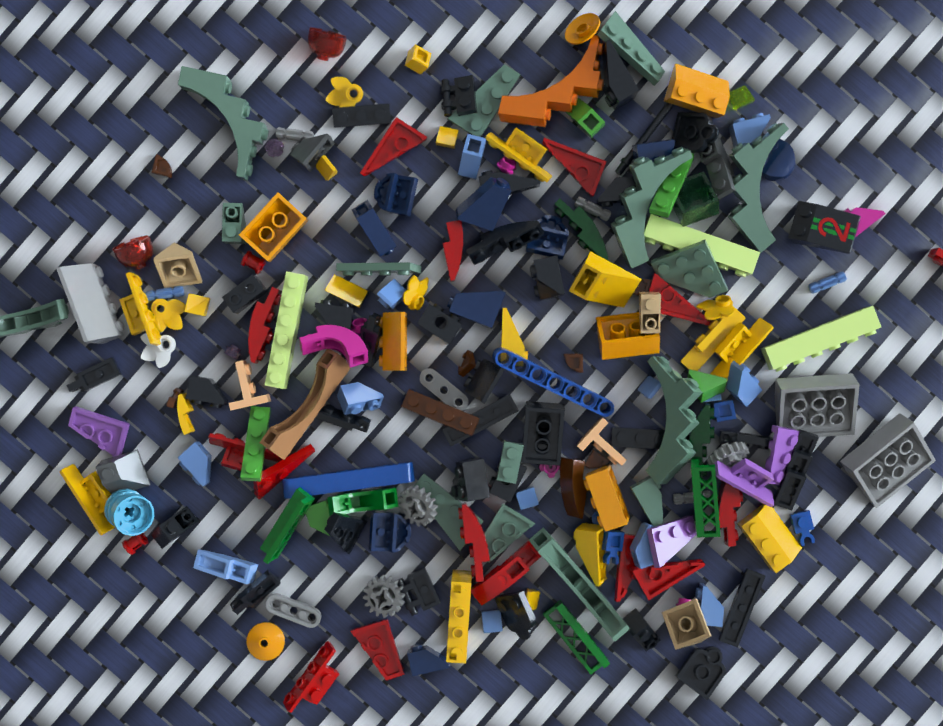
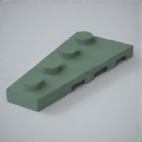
M615 11L597 35L605 43L610 40L617 53L655 86L665 73L664 69Z
M504 64L475 92L477 113L458 116L456 110L447 120L471 135L482 137L499 110L502 96L509 95L521 74Z
M410 262L336 263V271L343 272V276H354V273H361L363 276H372L373 273H379V275L390 276L391 273L409 275V273H421V266Z
M424 473L413 488L418 485L420 490L424 487L426 493L431 492L430 497L436 499L433 503L438 505V508L435 510L438 512L435 516L436 521L459 551H461L465 546V539H461L460 527H463V519L459 520L458 508H462V503L459 500H455L453 495ZM475 514L480 524H482L484 520Z

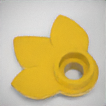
M345 77L331 78V83L335 89L326 97V101L329 104L349 107L355 106L356 103L361 101L363 90L359 85L351 84ZM352 90L357 91L356 97L350 95Z
M413 275L409 279L407 290L403 293V302L409 309L419 310L423 306V296L427 292L429 278L426 277L419 282L417 276Z
M719 295L715 300H706L697 305L698 309L706 311L704 317L707 320H716L721 316L729 317L734 314L733 301L728 295Z
M162 298L156 299L151 305V311L155 318L153 321L155 328L159 332L164 331L166 326L173 330L182 329L183 323L180 314L185 311L186 304L177 299L169 301ZM162 305L164 311H158L157 306Z

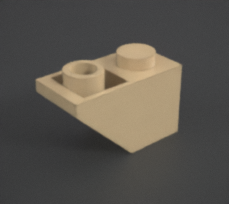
M639 292L640 333H660L661 294L659 292Z

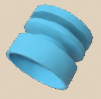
M128 488L119 489L112 493L104 507L105 517L108 522L121 533L129 536L140 535L151 526L154 519V508L151 502L135 490Z

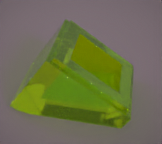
M745 85L729 92V99L735 111L755 101Z

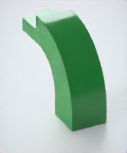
M396 488L360 490L327 497L329 516L333 512L348 514L399 507Z

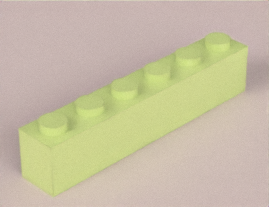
M653 214L648 216L645 224V243L654 246L657 243L662 245L664 250L673 252L674 250L706 240L718 268L724 271L731 269L735 271L736 275L741 277L753 274L760 255L758 251Z
M286 271L265 386L287 389L308 282V276Z
M868 306L763 347L761 351L768 369H775L778 372L786 369V365L792 362L794 365L804 362V358L811 355L812 358L820 356L825 349L829 348V351L840 348V343L846 341L847 344L859 340L858 336L863 334L865 337L877 333L876 329L881 328V324L874 306Z

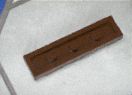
M410 389L401 406L404 409L471 437L479 422L478 417Z

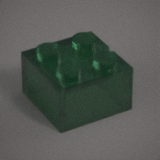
M704 172L685 178L674 203L673 209L682 227L719 214V198Z

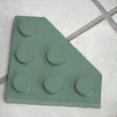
M706 240L651 260L655 273L667 283L709 298L728 291L725 280Z

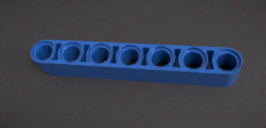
M499 347L493 351L492 359L498 366L603 417H608L614 412V404L604 396L508 349ZM506 353L505 361L499 362V354ZM519 361H523V368L520 370H516V363ZM539 369L541 372L540 376L533 378V372ZM557 378V384L551 387L549 385L550 380ZM574 386V392L567 395V388ZM590 394L591 398L589 402L584 403V396ZM607 402V408L600 411L601 404Z
M413 462L286 478L282 479L284 499H290L299 487L312 496L414 482L415 475Z

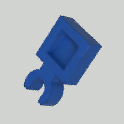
M733 399L713 403L714 417L717 418V422L737 419Z
M810 510L789 514L794 533H800L798 538L799 544L805 546L804 539L806 537H809L810 543H815L814 536L809 532V530L814 529Z
M604 530L602 549L606 553L603 556V563L609 564L612 557V563L618 565L619 556L617 552L623 550L625 532L618 530L605 532Z

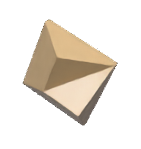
M174 242L154 257L153 260L164 288L202 283L192 251Z
M697 599L662 612L675 650L701 643L711 637Z

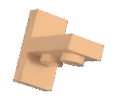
M246 360L235 362L244 400L229 403L230 411L271 402L270 394L254 397L256 387L250 379L252 374L250 364H247Z
M600 417L576 446L581 451H584L594 441L593 446L600 452L604 450L609 454L607 458L614 465L619 463L622 466L627 460L599 435L608 424L603 417Z

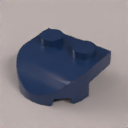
M782 139L776 142L763 167L762 175L765 176V179L775 181L781 178L785 179L791 175L796 161L790 144Z
M396 173L386 174L387 176L381 181L379 180L375 186L374 199L380 208L387 212L411 216L418 179Z
M545 215L537 220L545 235L528 243L525 252L548 257L557 255L558 259L563 260L569 236L568 228L565 227L560 218Z
M371 512L368 550L400 551L410 540V524L407 523L403 516L393 512Z

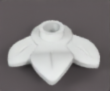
M146 333L143 334L140 338L147 346L141 354V359L156 361L158 368L166 366L170 361L171 353L176 347L174 338L169 335H163L160 338L161 344L156 346L150 344ZM165 341L169 342L168 348L164 347Z

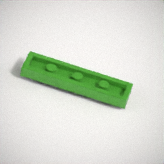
M692 153L693 158L679 165L661 183L651 203L649 213L666 218L669 217L694 160V153Z
M251 406L240 476L243 481L261 482L266 447L259 442L268 431L270 407Z

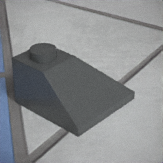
M329 134L303 139L292 147L290 155L311 172L316 167L321 156L326 155L335 143Z
M138 449L101 460L96 466L102 485L111 494L119 489L137 490L151 485Z

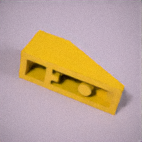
M502 308L501 347L528 359V351H525L523 342L507 308ZM501 353V362L505 361L506 353ZM519 361L515 366H524V363Z
M582 523L574 531L576 549L595 586L599 587L607 579L606 564L603 563L605 550L602 549L604 527H600L597 524Z

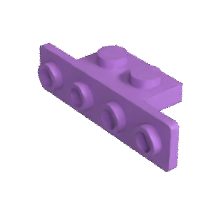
M746 458L731 468L718 460L714 462L718 479L723 480L769 507L774 506L772 491L764 487L774 480L771 472Z

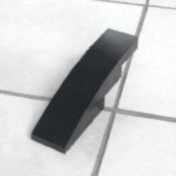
M799 429L798 442L794 446L791 460L787 464L784 478L778 486L774 499V505L791 511L807 478L805 474L812 461V453L819 439L818 435Z

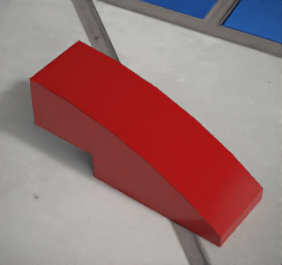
M460 220L446 223L450 242L443 243L451 282H454L457 277L463 254L462 221Z

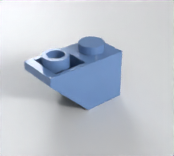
M763 113L753 115L752 119L745 120V118L734 120L733 124L729 127L733 148L739 143H749L752 145V141L762 134L771 118L770 114L764 116Z
M467 134L458 175L477 179L486 145V138Z
M393 279L377 293L380 297L378 301L387 309L389 307L395 309L403 300V293L406 289Z
M733 361L730 365L726 388L736 400L747 407L763 390L758 385L759 380L752 374H749L751 370L745 364L739 365Z
M359 382L340 385L337 394L344 415L358 414L366 410H376L380 408L384 398L383 394Z
M199 441L194 442L178 457L180 460L179 464L185 471L189 470L196 484L206 486L210 483L212 455Z
M646 522L641 523L630 546L634 564L640 569L654 565L647 529L654 526Z
M699 583V588H696L695 598L698 600L707 626L723 627L724 607L704 583Z

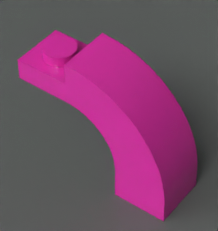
M337 325L316 326V333L299 338L300 349L303 355L324 349H333L345 356L350 368L368 363V350L365 343L355 332Z

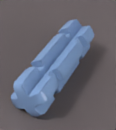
M839 272L835 276L831 275L818 282L811 283L808 287L810 292L814 294L819 292L820 289L824 290L837 285V283L845 282L847 278L844 272Z
M183 286L146 292L148 301H155L159 298H174V296L180 297L185 294Z

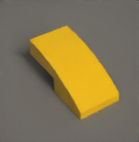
M186 393L178 395L177 400L178 419L184 435L195 431L188 416V413L194 411L190 400L186 399Z

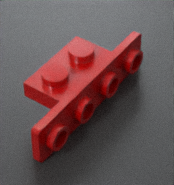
M210 433L208 436L210 444L226 448L221 465L241 471L245 442L238 438H226L225 435L220 433ZM265 448L264 459L275 462L283 460Z
M327 641L319 649L318 654L308 664L303 675L297 679L295 686L285 696L283 704L287 712L292 713L302 698L317 705L338 677V671L327 665L336 652L331 642Z

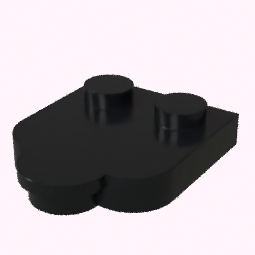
M678 112L671 139L675 140L673 150L683 147L690 150L691 153L703 152L708 144L716 141L719 135V130L713 125L712 118L705 113Z
M524 591L501 594L495 597L497 608L501 612L508 629L516 632L522 640L529 639L533 633L532 628L536 625V617Z
M714 646L708 647L705 650L700 648L693 650L675 676L708 700L726 674V668L721 663L722 652Z

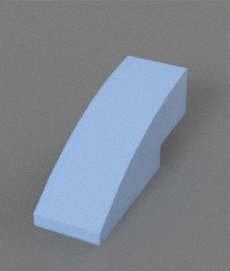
M198 549L193 568L223 579H232L244 584H250L254 582L258 564Z

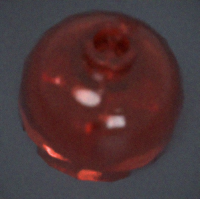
M310 27L308 45L310 50L317 54L318 59L328 61L329 58H336L340 56L345 48L346 36Z
M145 235L130 239V242L126 244L123 242L115 246L113 251L117 260L123 266L135 267L137 270L147 266L146 262L152 258L154 249L150 237Z

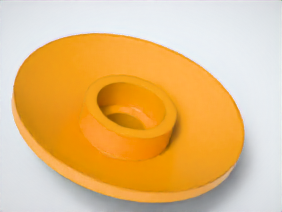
M587 13L574 19L565 31L567 42L577 45L592 38L600 27L599 17L596 14Z
M262 622L255 625L247 636L249 652L255 658L263 661L272 660L279 656L285 645V637L282 630L270 622ZM266 640L268 642V645L263 646L261 644V641Z

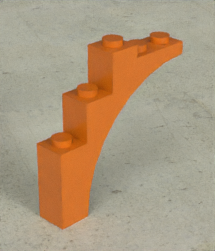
M594 35L591 38L582 60L560 82L533 94L502 96L498 111L500 121L546 127L547 120L550 121L551 110L572 113L573 106L577 104L578 95L598 98L599 91H603L604 79H601V72L599 71L600 61H598L599 55L603 54L604 48L600 37Z

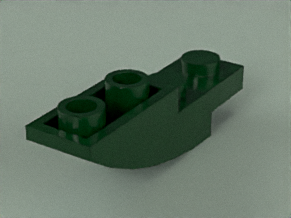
M559 198L553 206L556 208L554 211L559 217H565L569 221L568 225L573 230L580 231V234L576 237L578 245L584 250L588 249L608 260L604 241L588 214L580 206L573 211Z
M710 403L704 405L697 417L699 424L691 431L689 441L693 445L696 454L687 463H691L692 459H699V465H703V458H707V446H703V444H710L711 438L715 436L714 427H711V419H714V408H710ZM700 471V477L703 479L707 477V471Z

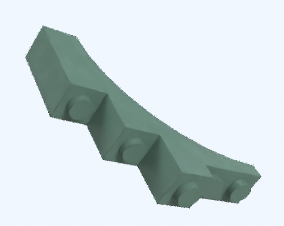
M182 66L178 85L183 90L196 93L209 100L225 116L233 131L237 145L238 166L236 176L239 179L248 181V176H251L253 172L252 158H255L257 153V146L255 144L263 145L264 140H267L269 134L267 126L262 122L246 119L250 114L249 103L245 99L228 96L232 90V82L227 75Z
M785 123L772 124L767 129V134L763 137L759 136L752 141L753 146L749 143H739L732 149L733 153L729 155L743 174L739 173L732 179L736 190L733 193L742 205L738 204L733 207L728 218L754 250L760 253L776 240L767 227L762 214L760 180L770 151L789 129Z
M676 148L672 151V154L666 157L665 155L659 156L654 159V162L642 156L633 160L634 163L629 165L637 187H628L624 190V193L620 194L628 216H619L610 225L625 262L631 269L649 261L644 238L646 214L655 192L665 178L679 165L693 158L691 151L686 148Z
M59 299L39 307L0 316V338L25 334L37 329L56 327L62 324L61 321L68 318L69 308L65 304L64 299Z
M652 356L647 362L656 373L662 386L667 417L661 447L645 471L657 485L667 484L696 454L691 442L685 438L699 424V421L696 419L695 413L687 408L703 392L698 388L699 384L694 379L682 378L677 371L673 370L666 358Z
M544 527L529 539L537 552L573 590L614 641H617L630 629L607 598Z

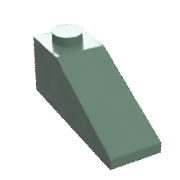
M648 476L630 486V489L651 526L655 527L663 524L662 494L659 490L662 487L657 485Z

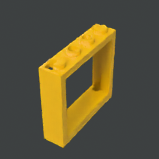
M453 570L446 655V662L466 664L472 580L471 571Z

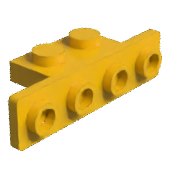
M517 127L506 142L492 132L486 135L487 143L491 147L503 151L505 157L517 161L522 169L530 170L535 174L536 179L541 182H548L552 178L550 173L537 165L548 149Z
M127 272L126 277L132 294L119 299L131 335L135 336L146 331L150 344L158 346L161 344V335L159 330L155 328L153 322L155 320L154 315L148 308V298L141 288L142 281L138 275Z
M734 306L733 315L729 317L721 316L718 320H714L708 326L709 330L705 334L702 333L695 340L696 344L680 361L687 369L698 371L715 353L719 344L731 333L732 329L739 322L742 323L746 319Z
M759 318L749 330L744 324L739 322L715 350L722 361L710 374L727 378L728 381L731 363L733 361L739 365L744 363L774 327L762 318Z
M75 464L60 470L61 476L98 533L103 535L114 529L115 527L108 522L104 512L106 501L111 496V493L102 485L98 473L95 471L83 478Z

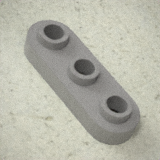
M427 368L421 372V384L445 404L461 411L467 408V396L437 371ZM428 374L433 376L430 382L426 380V375ZM442 386L447 387V393H441L440 389ZM458 398L463 401L460 406L455 404V400Z
M275 593L266 601V608L270 613L308 628L316 627L321 621L322 615L317 608L284 595ZM278 600L280 605L275 606L273 601ZM296 607L297 613H293L291 608ZM309 614H314L315 619L311 620Z

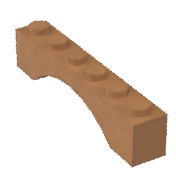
M327 349L316 364L314 382L303 404L289 418L271 426L259 443L285 460L331 394L336 390L344 376L347 375L350 369L348 362L338 353Z

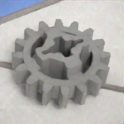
M742 441L732 444L725 443L714 450V454L709 455L707 462L709 465H714V462L718 460L731 468L743 460L742 458L747 457L749 450L745 442L742 443Z
M416 485L414 488L409 486L400 493L401 496L398 497V500L401 501L398 506L402 508L400 513H405L404 519L409 518L410 524L416 522L418 527L421 524L426 526L435 519V516L438 514L435 511L438 505L433 503L436 499L430 497L431 492L426 493L424 487L420 490L419 486Z
M382 575L380 579L376 576L373 578V581L370 580L367 583L368 587L364 589V592L367 594L363 596V599L368 600L365 607H371L370 613L376 611L377 617L382 613L383 618H386L388 613L391 617L395 612L398 613L401 609L400 606L404 604L402 598L405 596L404 593L400 592L403 586H397L398 580L393 582L392 576L386 579L385 575Z

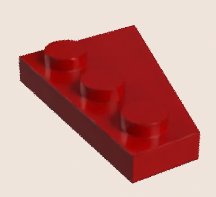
M388 618L351 629L350 632L357 638L361 647L370 656L385 680L405 674Z

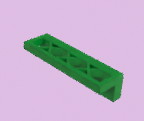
M692 459L691 475L697 538L721 537L715 465H699V459ZM700 471H711L712 476L705 481L700 477ZM706 487L713 491L709 498L702 495V491ZM708 504L715 510L710 516L703 512V509ZM710 521L716 526V531H705V525Z
M301 487L296 489L260 547L267 554L263 560L266 564L279 557L315 499Z
M561 600L543 613L544 617L590 675L601 666L606 668L610 664L608 658ZM557 609L562 615L561 621H553L549 615ZM563 625L571 626L574 630L573 636H565L563 634ZM575 640L583 641L586 645L585 651H577L575 649ZM587 655L595 656L598 660V663L592 668L586 663Z

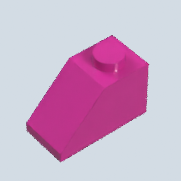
M858 207L844 210L845 212L861 216L856 236L886 214L882 210Z

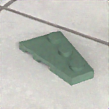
M502 503L484 533L490 561L487 562L490 563L536 523Z

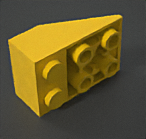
M590 251L569 291L587 301L624 308L642 279Z

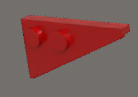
M396 117L360 174L364 177L426 141L427 136Z
M544 138L542 144L583 189L593 197L607 161Z
M653 273L648 292H659L661 294V314L710 325V320L705 319L699 310L659 275Z
M309 444L286 457L285 460H281L262 471L261 482L253 481L254 494L258 500L315 452L314 447Z
M634 534L624 535L623 550L618 552L619 563L617 565L614 597L616 602H620L626 595L632 579H635L630 569L635 567L630 551L631 543L635 537Z
M701 559L665 563L660 568H654V565L643 569L636 566L630 569L644 595L650 600L704 567L705 563Z

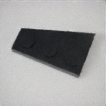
M333 512L328 518L324 530L344 552L350 555L367 521L361 517Z

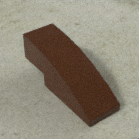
M561 457L560 486L566 513L569 516L583 519L587 493L583 479L585 461Z

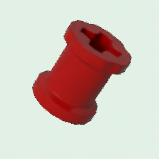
M250 250L247 251L241 261L242 266H248L256 274H259L266 264V259L258 258Z
M141 533L140 535L132 536L128 540H124L122 545L130 555H133L142 545H147L149 542L145 534Z

